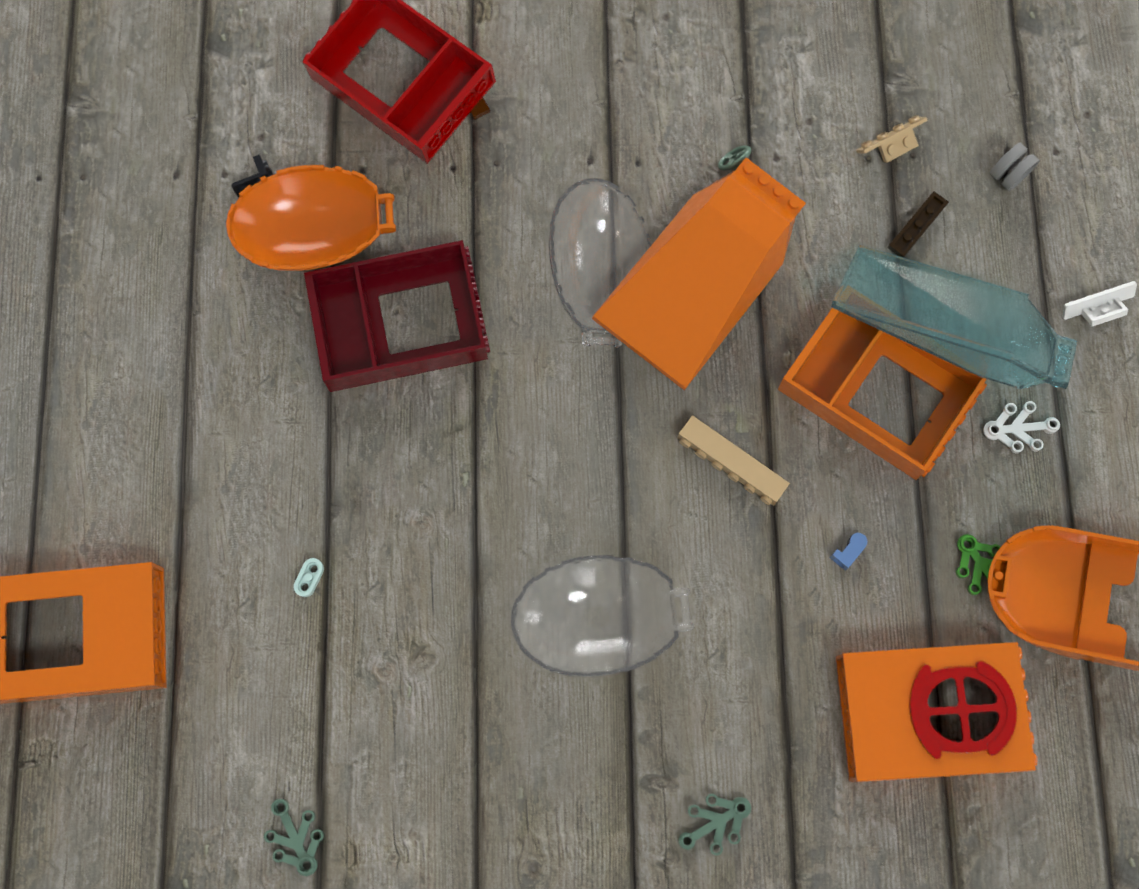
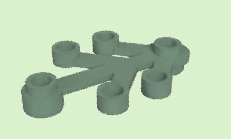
M715 794L707 795L705 801L708 806L714 807L718 805L729 809L723 814L701 809L697 805L689 806V816L693 818L701 817L712 821L692 833H682L678 839L679 845L686 850L692 849L695 846L696 840L716 829L714 841L710 845V852L716 856L720 855L723 852L722 840L726 822L733 817L732 832L728 834V841L731 844H738L741 840L739 833L742 819L746 818L751 812V804L746 798L737 797L733 801L718 798ZM710 796L715 797L716 802L714 804L708 802ZM739 804L744 805L745 809L743 812L737 810ZM692 807L698 809L697 815L690 813ZM734 833L738 836L736 842H732L730 839ZM685 837L691 838L689 845L684 844L683 840ZM714 845L720 846L718 853L713 852L712 848Z
M277 799L272 803L271 811L274 815L280 816L289 838L279 835L275 830H268L264 834V840L267 843L274 842L295 849L298 857L287 855L285 850L278 849L273 853V860L296 866L300 875L310 876L317 870L318 863L314 856L319 842L324 839V832L320 829L312 831V841L306 853L303 844L310 824L316 818L315 812L307 810L302 814V823L297 833L288 813L290 808L288 801ZM281 803L285 806V809L282 812L278 809V806ZM308 812L312 814L310 821L305 818ZM270 832L274 834V839L272 841L268 839V834ZM315 832H319L321 834V838L319 840H316L314 838ZM278 852H282L283 858L281 860H278L276 857V854ZM306 861H309L311 864L309 869L304 867Z

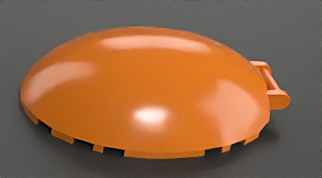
M324 165L294 166L276 171L277 174L269 177L263 176L260 178L261 181L253 186L249 184L239 193L240 197L236 203L231 204L226 221L228 237L233 247L250 262L268 269L281 271L311 270L348 260L369 247L381 234L395 232L396 225L393 218V202L395 199L391 193L379 194L377 185L367 179L365 175L354 170L351 172L342 169L340 166H335V168L325 167ZM380 204H385L386 224H382Z

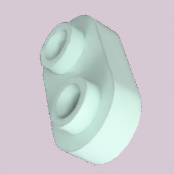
M310 558L304 562L294 583V591L299 596L309 597L314 593L324 572V566L321 561L316 558ZM313 566H317L316 572H311ZM304 584H308L306 591L302 590Z

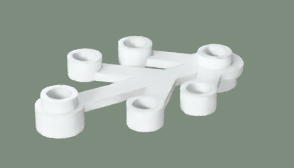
M1028 401L1023 405V410L1011 425H1003L1007 418L1017 411V406L1014 403H1008L1004 406L1002 414L996 421H989L985 424L983 432L990 440H1000L1015 454L1020 453L1024 449V445L1021 441H1013L1006 433L1014 434L1026 443L1032 451L1038 452L1043 448L1042 440L1033 439L1025 432L1043 430L1047 434H1053L1059 430L1060 422L1054 417H1049L1044 422L1023 423L1028 415L1036 410V404L1033 401ZM1027 405H1031L1032 410H1028ZM1007 407H1011L1013 412H1009ZM1050 422H1053L1055 427H1051ZM991 427H995L997 433L992 432ZM1034 442L1039 444V448L1034 447ZM1014 444L1019 445L1020 449L1016 450Z

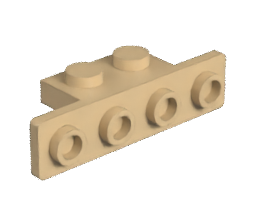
M919 115L908 119V123L894 126L892 128L893 131L889 133L883 132L877 135V139L862 143L861 147L856 149L857 153L865 154L878 147L883 161L887 163L919 146L913 128L928 120L926 117H919Z

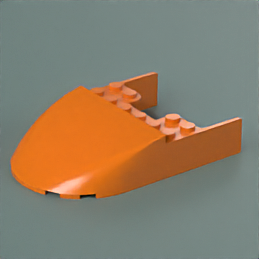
M1036 526L1013 535L999 548L989 568L987 585L991 605L1006 628L1024 641L1061 656L1139 671V661L1124 659L1127 639L1125 629L1119 625L1107 623L1112 584L1127 586L1134 581L1137 556L1139 554V541L1060 526Z

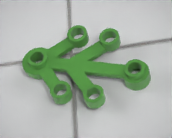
M965 534L957 541V547L962 554L960 566L956 569V575L959 578H965L969 575L968 563L971 556L975 564L972 583L967 589L971 595H977L982 589L980 585L982 573L988 580V572L992 559L981 557L978 551L988 552L991 557H994L995 554L992 552V548L994 547L999 550L1000 546L997 544L979 543L974 536ZM965 541L969 542V548L964 546ZM960 569H964L966 574L961 575ZM973 585L977 587V592L972 591L971 587Z

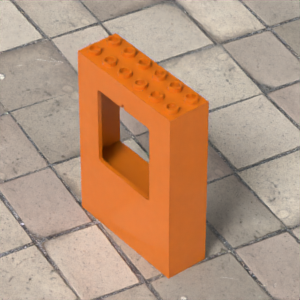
M846 287L782 379L778 390L911 478L917 480L920 476L924 478L934 467V461L941 456L946 448L945 445L953 438L956 433L955 430L965 420L966 413L972 409L977 401L976 398L986 388L987 384L984 382L988 376ZM881 356H885L943 394V398L928 419L931 423L928 421L925 423L911 445L906 444L848 405Z
M153 562L0 576V704L167 688L163 567ZM82 596L83 664L7 672L6 639H2V636L7 634V604L10 602Z

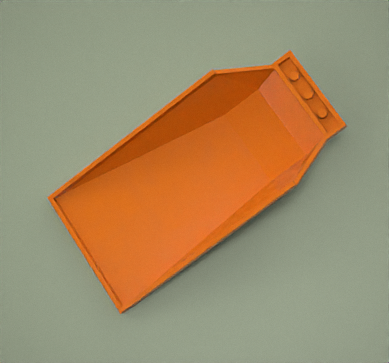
M746 157L735 171L695 193L597 310L592 319L685 390L783 265L795 218L806 202Z

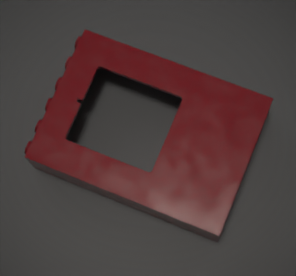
M463 240L304 273L322 379L330 392L488 359L487 353H490V347L469 248L468 246L464 247ZM448 282L454 309H458V311H455L460 339L390 354L379 297L381 295Z

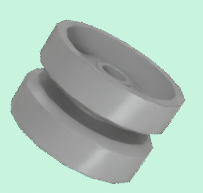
M1021 142L1004 154L990 171V174L996 180L1006 176L1002 186L1008 191H1011L1021 183L1040 162L1034 154L1027 155L1024 158L1027 148Z

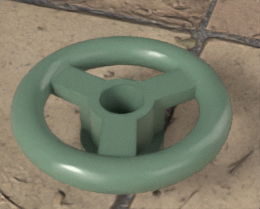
M744 145L731 150L721 158L718 168L722 171L730 169L735 171L743 160L749 157L751 147Z

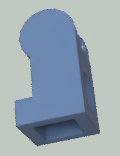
M862 533L853 534L848 539L845 549L842 552L837 549L830 559L846 571L867 546L866 536Z

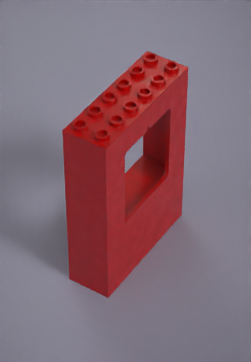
M352 0L346 11L340 14L335 24L328 28L327 33L316 42L315 47L305 55L302 61L311 79L427 164L496 82L492 64L402 0ZM380 28L385 29L429 61L427 66L392 107L343 73L361 52L359 47L363 49Z

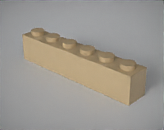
M693 415L678 434L677 439L680 440L679 443L682 446L695 450V454L703 460L706 458L712 462L711 465L715 469L725 471L732 481L742 483L745 490L759 495L760 500L767 505L772 504L774 506L790 484Z

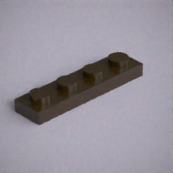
M933 191L887 248L903 259L948 205L949 201Z

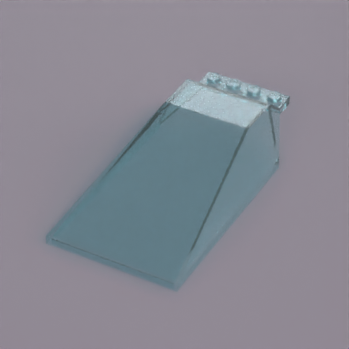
M859 245L833 299L832 308L988 380L1018 389L1044 383L1051 384L1057 388L1067 389L1077 340L1058 335L1028 299L1029 294Z

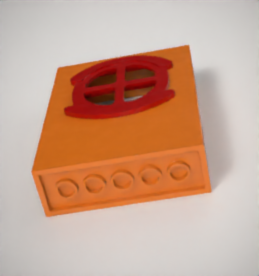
M1018 642L842 653L836 656L849 782L1036 771L1035 766H1037L1038 761L1036 754L1033 753L1034 734L1032 731L1030 732L1031 713L1027 710L1028 692L1024 689L1025 671L1021 668L1022 650L1018 647ZM970 677L987 685L995 694L996 702L994 704L968 705L965 697L964 678ZM949 678L954 679L958 704L950 707H929L928 697L931 691L942 681ZM977 712H997L999 718L993 731L985 738L973 741L970 735L968 715ZM958 714L961 722L962 741L954 742L941 736L932 727L930 717L932 715Z

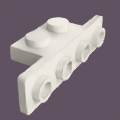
M1133 281L1122 284L1121 286L1066 303L1063 308L1062 317L1066 320L1082 314L1091 327L1126 316L1128 309L1122 301L1135 296L1137 283Z

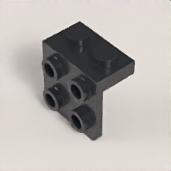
M260 154L253 156L259 173L231 184L238 198L240 197L239 193L249 184L253 186L261 181V177L274 175L267 160L263 161Z

